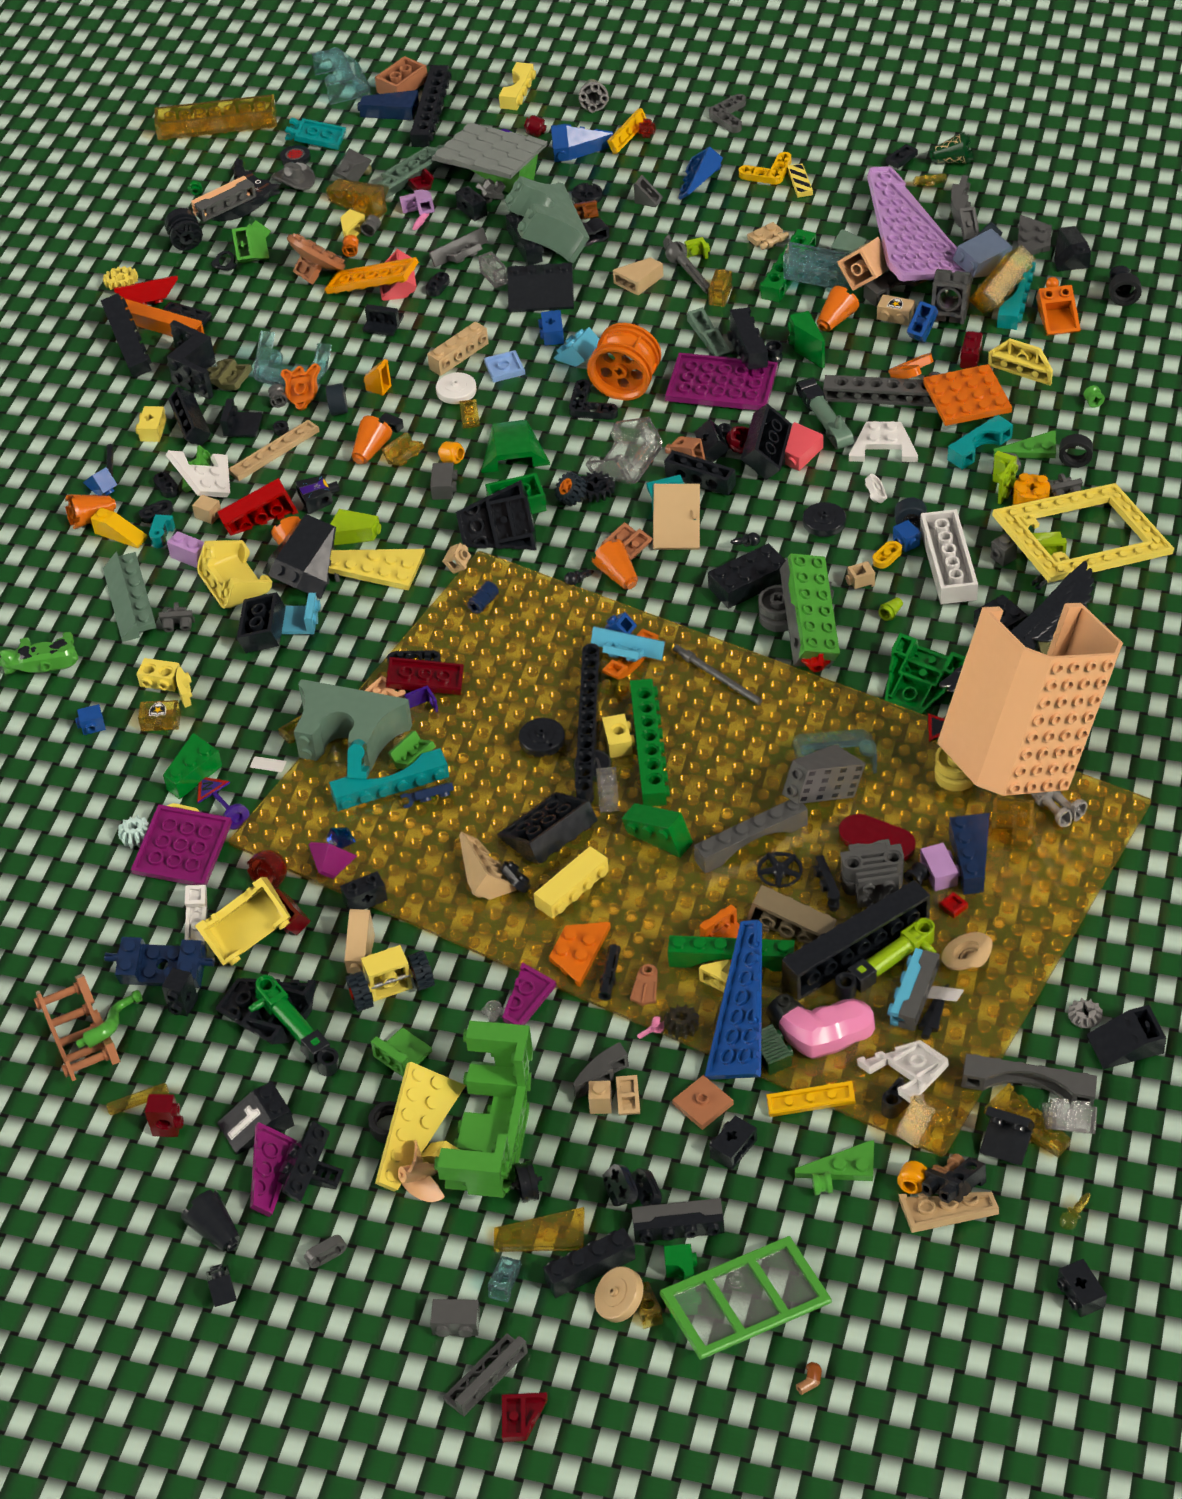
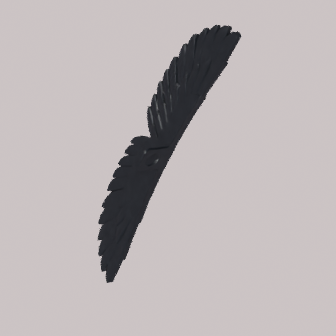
M1083 561L1076 569L1069 573L1043 603L1011 631L1025 647L1035 650L1033 640L1039 642L1052 641L1065 603H1082L1087 608V603L1092 598L1090 594L1094 589V586H1091L1094 582V577H1091L1092 569L1089 568L1087 570L1088 564L1086 561ZM963 665L941 681L939 687H949L947 691L953 693Z

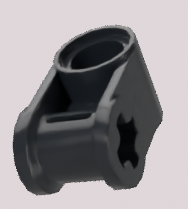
M902 1077L896 1079L893 1085L882 1095L881 1113L888 1119L897 1118L911 1105V1103L898 1095V1087L906 1084L905 1079Z

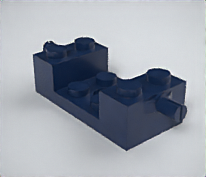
M122 937L118 952H106L104 956L105 961L116 962L115 976L120 984L162 986L171 969L176 968L191 972L195 988H201L204 966L214 967L215 958H206L207 949L202 940H182L181 946L145 944L143 939L139 937ZM161 962H168V966L165 969H158V965Z

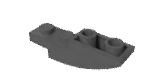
M962 175L960 183L953 184L951 189V213L958 227H961L958 214L959 208L971 207V202H968V192L970 191L971 183L968 182V176Z

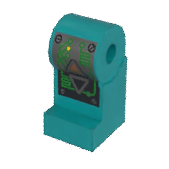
M155 514L149 531L151 544L154 548H162L167 544L166 537L168 532L175 529L172 515Z
M361 739L354 740L348 748L347 778L367 779L370 773V766H364L367 744Z

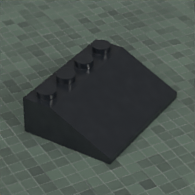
M572 263L515 265L507 268L509 313L574 309Z
M555 792L497 835L526 860L539 864L545 862L548 859L547 857L554 852L560 851L566 843L575 840L577 835L590 829L598 820L588 800Z

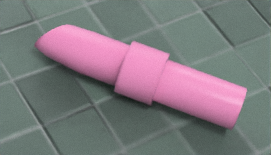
M423 213L419 216L412 229L417 230L423 225L429 213Z

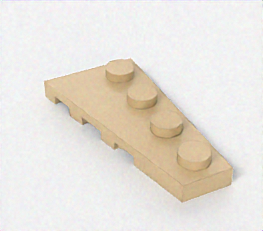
M970 1192L967 1196H963L964 1199L960 1203L954 1200L946 1203L941 1201L939 1196H928L923 1193L918 1194V1197H907V1194H899V1202L911 1233L999 1214V1207L992 1192Z

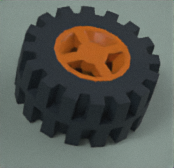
M567 472L566 475L563 474L562 478L558 479L559 482L555 485L557 488L554 489L556 499L568 506H573L580 502L581 497H584L583 493H586L585 488L587 484H585L584 478L573 472Z

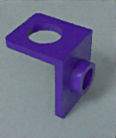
M428 685L404 695L409 701L410 708L428 701L433 710L438 712L437 700Z

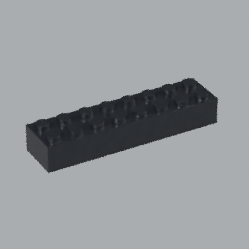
M913 880L908 884H904L892 894L886 895L877 903L869 905L862 912L854 914L847 921L839 923L827 933L821 934L812 942L804 944L797 951L786 955L782 959V986L799 1001L834 980L839 973L847 972V969L860 959L864 958L866 960L898 939L900 932L920 918L929 919L930 894Z

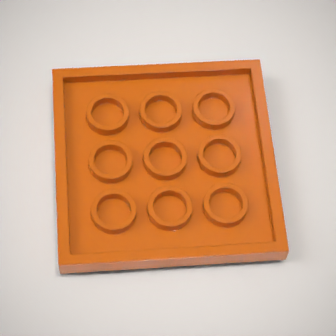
M989 364L923 377V384L945 426L1012 412V406Z

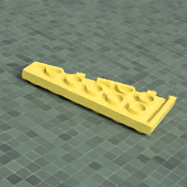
M413 1062L407 1063L375 1184L391 1191L399 1189L402 1183L399 1180L398 1169L400 1166L412 1164L415 1150L414 1140H417L422 1154L466 1085Z

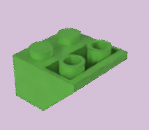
M247 226L232 229L238 264L269 259L264 227Z

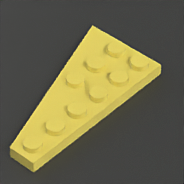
M425 549L331 550V566H329L328 573H336L340 576L409 591L425 555Z

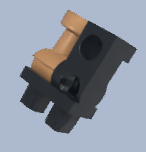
M955 1153L948 1158L946 1166L933 1165L932 1169L928 1168L925 1171L926 1179L922 1182V1193L928 1196L936 1193L939 1194V1198L943 1202L949 1203L954 1200L960 1203L964 1199L963 1196H967L976 1185L982 1186L986 1183V1164L972 1158L965 1160L961 1155Z

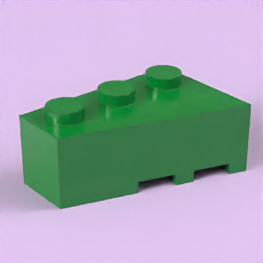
M634 803L621 818L628 834L679 858L683 856L693 843L681 812Z

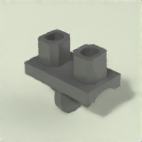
M486 179L484 184L478 183L476 186L477 189L482 190L481 196L486 199V204L491 203L493 198L503 200L505 197L502 193L505 185L501 181L497 180L494 183L493 180Z
M1063 473L1059 474L1058 480H1054L1053 485H1050L1049 497L1081 491L1082 479L1072 480L1071 477L1066 478Z
M174 602V608H168V612H159V619L165 632L174 631V624H180V629L183 631H190L192 623H195L192 610L180 607L178 602Z

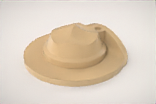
M981 932L963 934L952 940L945 947L941 956L942 962L945 967L951 970L981 967L986 963L991 954L992 939Z

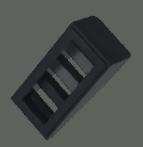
M318 1161L314 1170L318 1171L317 1175H312L309 1184L337 1189L344 1170ZM323 1172L327 1173L325 1178L321 1177ZM331 1174L335 1175L333 1181L329 1180Z

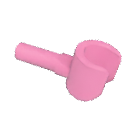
M654 1017L652 1019V1026L637 1034V1037L641 1039L652 1032L662 1033L665 1021L660 1023V1017Z

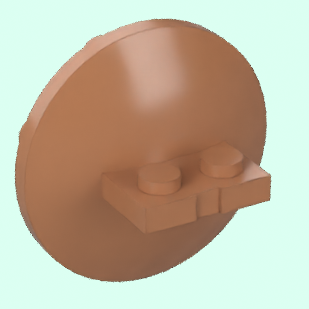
M293 233L288 235V242L300 255L293 272L307 282L314 284L322 268L344 270L346 267L344 259L336 256L335 253L329 250H325L312 240H307L300 234Z

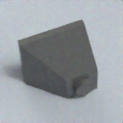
M349 148L332 174L355 186L372 160Z

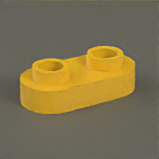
M897 541L886 542L873 554V565L880 569L889 567L901 556L902 545Z

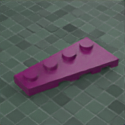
M260 1122L255 1125L250 1208L270 1217L274 1212L283 1185L278 1182L281 1174L279 1172L280 1167L288 1158L287 1151L293 1143L296 1144L297 1140Z

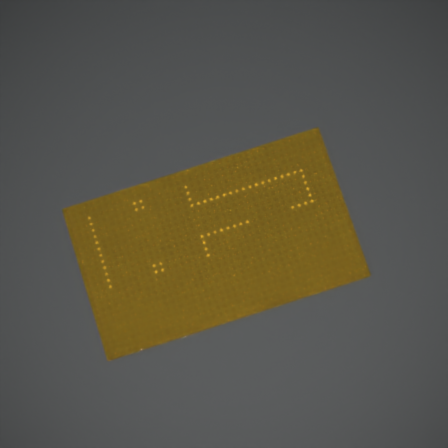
M478 551L466 564L467 568L459 572L391 651L435 650L440 653L441 662L464 664L461 695L432 692L437 700L438 712L433 710L428 701L410 708L412 719L410 731L396 736L382 749L367 779L386 777L403 770L395 767L388 753L411 731H416L420 739L433 741L436 746L433 750L441 748L448 764L449 777L338 811L331 794L329 782L347 777L349 748L348 738H338L326 746L325 753L317 761L299 758L229 839V843L233 847L338 893H341L340 885L378 871L385 884L388 900L372 906L373 908L520 972L523 962L555 980L557 985L555 988L646 1028L652 1026V1019L659 1016L660 1023L665 1021L664 1030L660 1034L710 1055L724 992L699 980V967L721 960L707 961L691 968L669 967V935L700 937L699 925L731 904L737 909V922L740 924L741 921H746L751 905L761 885L772 888L776 892L789 896L821 913L830 915L837 920L836 926L847 921L854 914L868 908H858L856 896L844 893L840 882V852L848 851V846L841 841L839 836V825L844 818L853 814H865L903 828L914 836L916 841L915 853L910 859L906 861L904 859L903 886L908 884L904 878V873L911 869L915 862H920L921 848L944 843L946 849L951 851L953 862L956 865L949 837V817L990 813L984 893L963 895L959 877L957 886L934 891L929 879L922 881L920 885L930 894L929 919L935 924L934 942L931 946L934 947L937 954H940L939 969L932 986L944 987L949 983L948 988L964 990L958 1001L945 1000L939 1031L932 1032L929 1040H924L921 1038L923 1031L918 1029L919 1023H921L933 1001L931 998L926 1000L915 1031L890 1025V1016L887 1015L890 1003L894 1004V993L896 987L901 986L900 978L902 972L907 971L908 955L878 976L876 983L862 993L856 990L854 999L868 1004L874 1013L875 1030L869 1038L855 1042L840 1052L815 1059L808 1058L790 1045L794 1054L792 1066L772 1075L768 1074L761 1063L760 1078L788 1090L852 1081L856 1104L831 1107V1109L944 1157L983 1092L961 1087L966 1054L1003 1058L1150 807L1151 799L1076 771L1069 789L1061 791V794L1071 803L1077 799H1083L1087 802L1088 807L1085 814L1078 821L1075 822L1072 819L1068 827H1061L1056 823L1055 815L1047 806L1040 807L1035 802L1031 793L1002 796L978 787L975 784L964 791L944 789L935 780V753L940 746L937 744L938 739L929 743L928 716L588 590L566 584L561 580L496 556ZM490 581L494 583L499 590V594L485 607L483 612L479 614L473 613L467 606L469 599L475 595L484 582ZM626 612L637 625L631 634L637 635L642 629L659 635L658 640L665 641L662 660L646 657L634 672L622 679H615L602 673V669L611 660L617 661L621 656L618 658L609 657L608 653H603V648L599 647L601 672L597 750L609 756L603 733L602 717L625 714L626 721L631 723L632 732H630V735H634L635 746H632L633 754L610 758L611 766L608 771L595 777L594 801L590 804L598 821L590 829L577 835L575 840L562 846L560 851L554 852L547 857L548 859L545 862L537 864L528 861L502 841L497 834L555 792L576 797V769L574 761L577 755L582 649L585 645L591 643L594 626L605 628L607 625L606 621L612 615L617 616ZM677 644L685 650L692 651L696 654L697 658L760 697L762 703L759 706L693 663L686 662L682 656L673 651V647ZM387 657L359 690H366L381 676L387 677ZM653 678V686H657L658 697H655V700H659L660 711L656 712L661 714V725H658V728H662L663 739H660V742H664L665 753L661 755L666 757V768H663V771L668 773V782H665V785H669L670 797H666L667 805L653 807L682 813L693 843L681 858L628 834L621 819L634 803L643 805L630 680ZM405 690V691H406V694H407V693H409V692H412L413 690ZM536 718L556 720L563 726L565 731L564 746L557 753L547 757L531 756L525 753L519 744V731L522 726ZM836 744L866 763L855 797L803 803L808 809V825L791 833L776 832L757 838L735 852L722 866L706 874L695 862V844L790 800L782 795L792 761L815 752L816 745L831 746ZM448 782L453 783L454 790L450 791L448 796L439 798V795L431 796L432 800L420 803V800H415L409 808H403L402 806L409 803L408 797L400 798V795L403 793H412ZM1054 801V803H1055L1059 808H1062L1058 803H1056V802ZM463 832L477 838L490 852L488 856L498 861L501 865L504 861L516 863L520 868L519 872L530 880L529 884L531 887L528 891L522 893L516 890L491 900L484 897L478 898L473 895L472 889L467 883L459 834ZM310 842L329 843L355 854L357 857L332 879L318 872L308 844ZM591 846L607 857L609 871L606 876L595 882L575 902L568 905L561 914L552 919L535 907L534 893L588 847ZM768 852H788L795 854L801 861L803 873L795 884L784 888H775L765 884L759 878L757 866L759 861ZM824 855L840 892V908L838 911L832 912L828 909L827 895L825 892L822 893L819 884L820 879L814 875L813 866L816 865L817 856ZM774 856L779 862L789 858L786 856ZM769 859L762 864L761 870L772 867ZM793 861L788 868L799 872L797 863ZM772 874L762 875L766 881L775 884V877ZM787 875L785 878H782L781 885L792 882L796 877ZM952 892L968 902V908L954 919L939 908V902ZM610 922L611 928L581 987L577 986L569 975H564L560 968L550 962L549 955L566 925ZM762 931V939L795 940V951L805 944L798 942L797 938L793 936L788 938L782 937L777 931ZM981 932L992 939L991 954L986 963L981 967L951 970L945 967L942 962L941 956L945 947L952 940L963 934ZM616 944L621 948L615 974L616 984L613 986L611 999L603 1001L598 997L601 985L599 979L603 974L608 946ZM651 964L658 971L656 1003L641 1006L636 1002L630 1001V995L640 967ZM763 966L761 1028L772 1024L766 1015V1009L773 999L786 993L793 997L782 986V972H773ZM835 979L798 1002L805 1009L812 1011L817 1007L830 1006L841 1001L835 994ZM784 1038L783 1042L785 1045H788L789 1043ZM921 1040L948 1058L949 1066L897 1118L888 1119L881 1113L883 1093L899 1077L905 1079L906 1083L910 1080L889 1065L869 1074L858 1066L857 1059L863 1056L865 1059L875 1057L874 1053L883 1051L885 1054L895 1051L894 1047Z

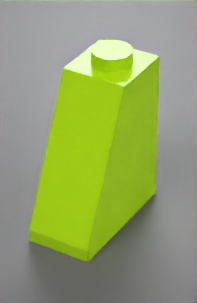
M339 509L330 525L336 527L334 545L374 541L377 534L381 532L378 516Z

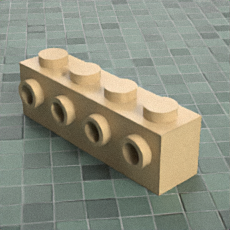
M475 321L427 353L429 369L442 376L489 344L487 328Z

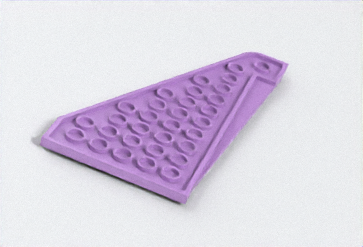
M891 166L871 167L867 174L885 260L887 267L897 276L898 280L903 282L933 280L936 269L952 270L953 273L955 271L966 272L952 260L957 246L945 235L905 187L906 183Z

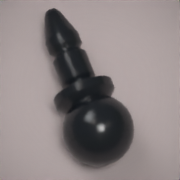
M755 532L744 534L743 537L731 540L730 543L734 545L743 544L746 547L756 546L760 543V536Z
M594 570L568 572L564 576V582L568 586H575L577 583H581L582 579L591 576Z

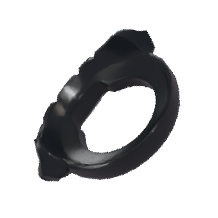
M230 251L220 252L211 263L213 268L223 271H229L237 267L235 263L236 258ZM224 254H229L231 261L226 266L220 265V257Z

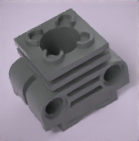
M936 269L931 305L936 306L938 310L935 320L946 321L947 317L950 316L949 322L964 325L970 302L971 272L955 271L953 273L952 270ZM945 290L955 291L958 298H950V296L946 295Z
M889 839L870 844L848 845V851L840 852V882L842 889L847 895L856 896L858 908L868 907L873 903H877L886 895L892 894L902 886L904 854L901 844L890 845Z

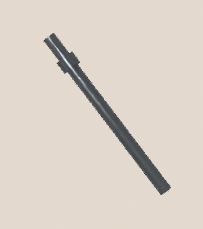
M677 644L673 647V651L682 656L686 662L693 663L759 706L762 703L760 697L697 658L696 654L692 651L685 650Z

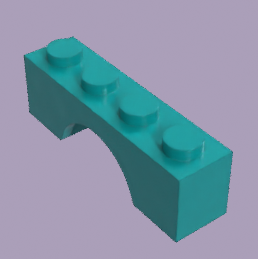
M1000 415L989 419L956 442L951 443L948 446L947 460L963 470L975 462V450L978 446L983 444L1000 446L1011 439L1013 424Z

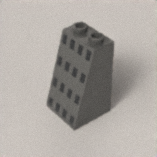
M831 745L792 761L782 795L796 804L855 797L866 763L838 745Z

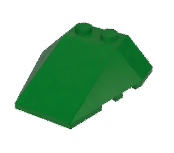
M899 633L891 651V663L889 665V678L884 704L920 718L949 688H941L939 684L952 674L955 669L964 664L966 656L952 651L949 656L919 646L916 638Z

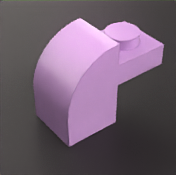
M415 190L413 194L399 197L403 213L416 210L419 211L420 215L435 212L431 193L427 190Z

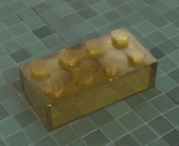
M1022 245L1007 252L969 301L982 313L991 312L995 307L999 308L1005 301L1004 297L1013 292V286L1024 278L1022 276L1024 272H1028L1032 268V262L1036 258Z

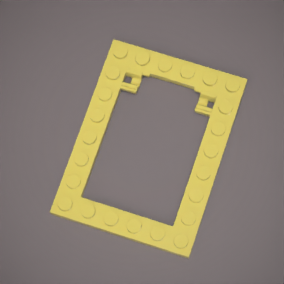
M1116 483L994 509L992 513L995 520L1048 583L1065 579L1083 561H1086L1088 564L1087 570L1091 568L1092 572H1098L1171 555L1174 551V547ZM1109 503L1143 542L1070 559L1063 552H1056L1050 555L1028 528L1030 525L1034 529L1039 527L1040 523L1036 520L1037 518Z

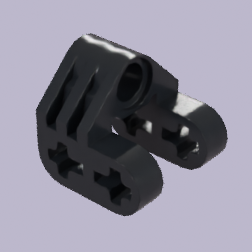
M613 1164L602 1175L605 1189L613 1206L630 1205L635 1203L636 1200H640L642 1206L661 1204L662 1194L650 1170L639 1168L631 1174L626 1166Z

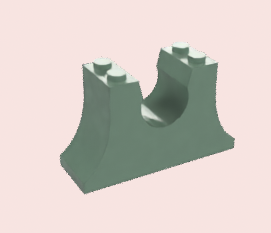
M520 176L514 183L511 192L506 196L505 203L508 210L517 215L524 216L517 228L521 238L543 245L560 254L569 262L574 263L590 237L563 183L544 184Z
M303 679L298 684L304 711L294 730L300 758L317 761L325 753V748L331 741L338 738H348V745L350 747L354 740L361 739L367 744L364 766H370L371 771L382 749L393 738L401 733L410 731L412 727L409 701L406 698Z

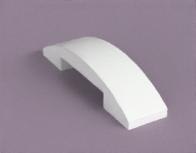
M187 885L185 887L186 920L184 940H202L205 946L206 941L195 925L207 919L206 885Z

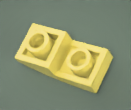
M178 667L176 682L181 701L186 708L192 705L190 700L192 693L189 684L192 680L188 672L185 673L181 667Z

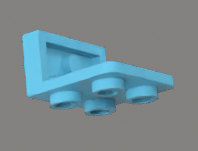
M308 593L306 606H286L282 634L315 633V627L318 624V611H320L321 607L316 593Z

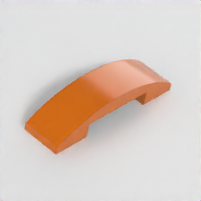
M642 629L637 634V636L656 640L659 638V635ZM643 656L635 662L626 660V657H620L617 661L611 660L602 669V673L615 679L625 678L634 672L646 657Z

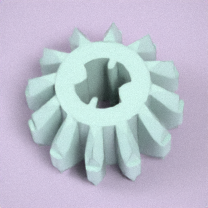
M138 815L135 818L130 816L129 820H123V823L118 825V836L124 846L129 845L131 849L134 846L140 848L150 825L149 822H147L145 817L140 818Z

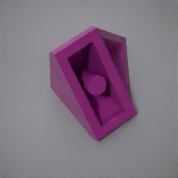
M310 842L308 844L318 872L332 879L357 857V855L329 843Z

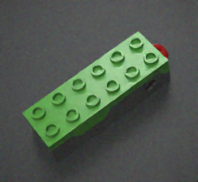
M790 554L780 568L793 663L794 666L809 667V670L812 672H820L824 668L829 669L840 654L826 560L824 556Z

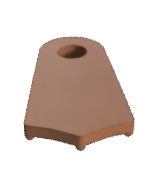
M646 964L640 967L630 995V1001L636 1002L641 1006L656 1003L658 971L654 965Z

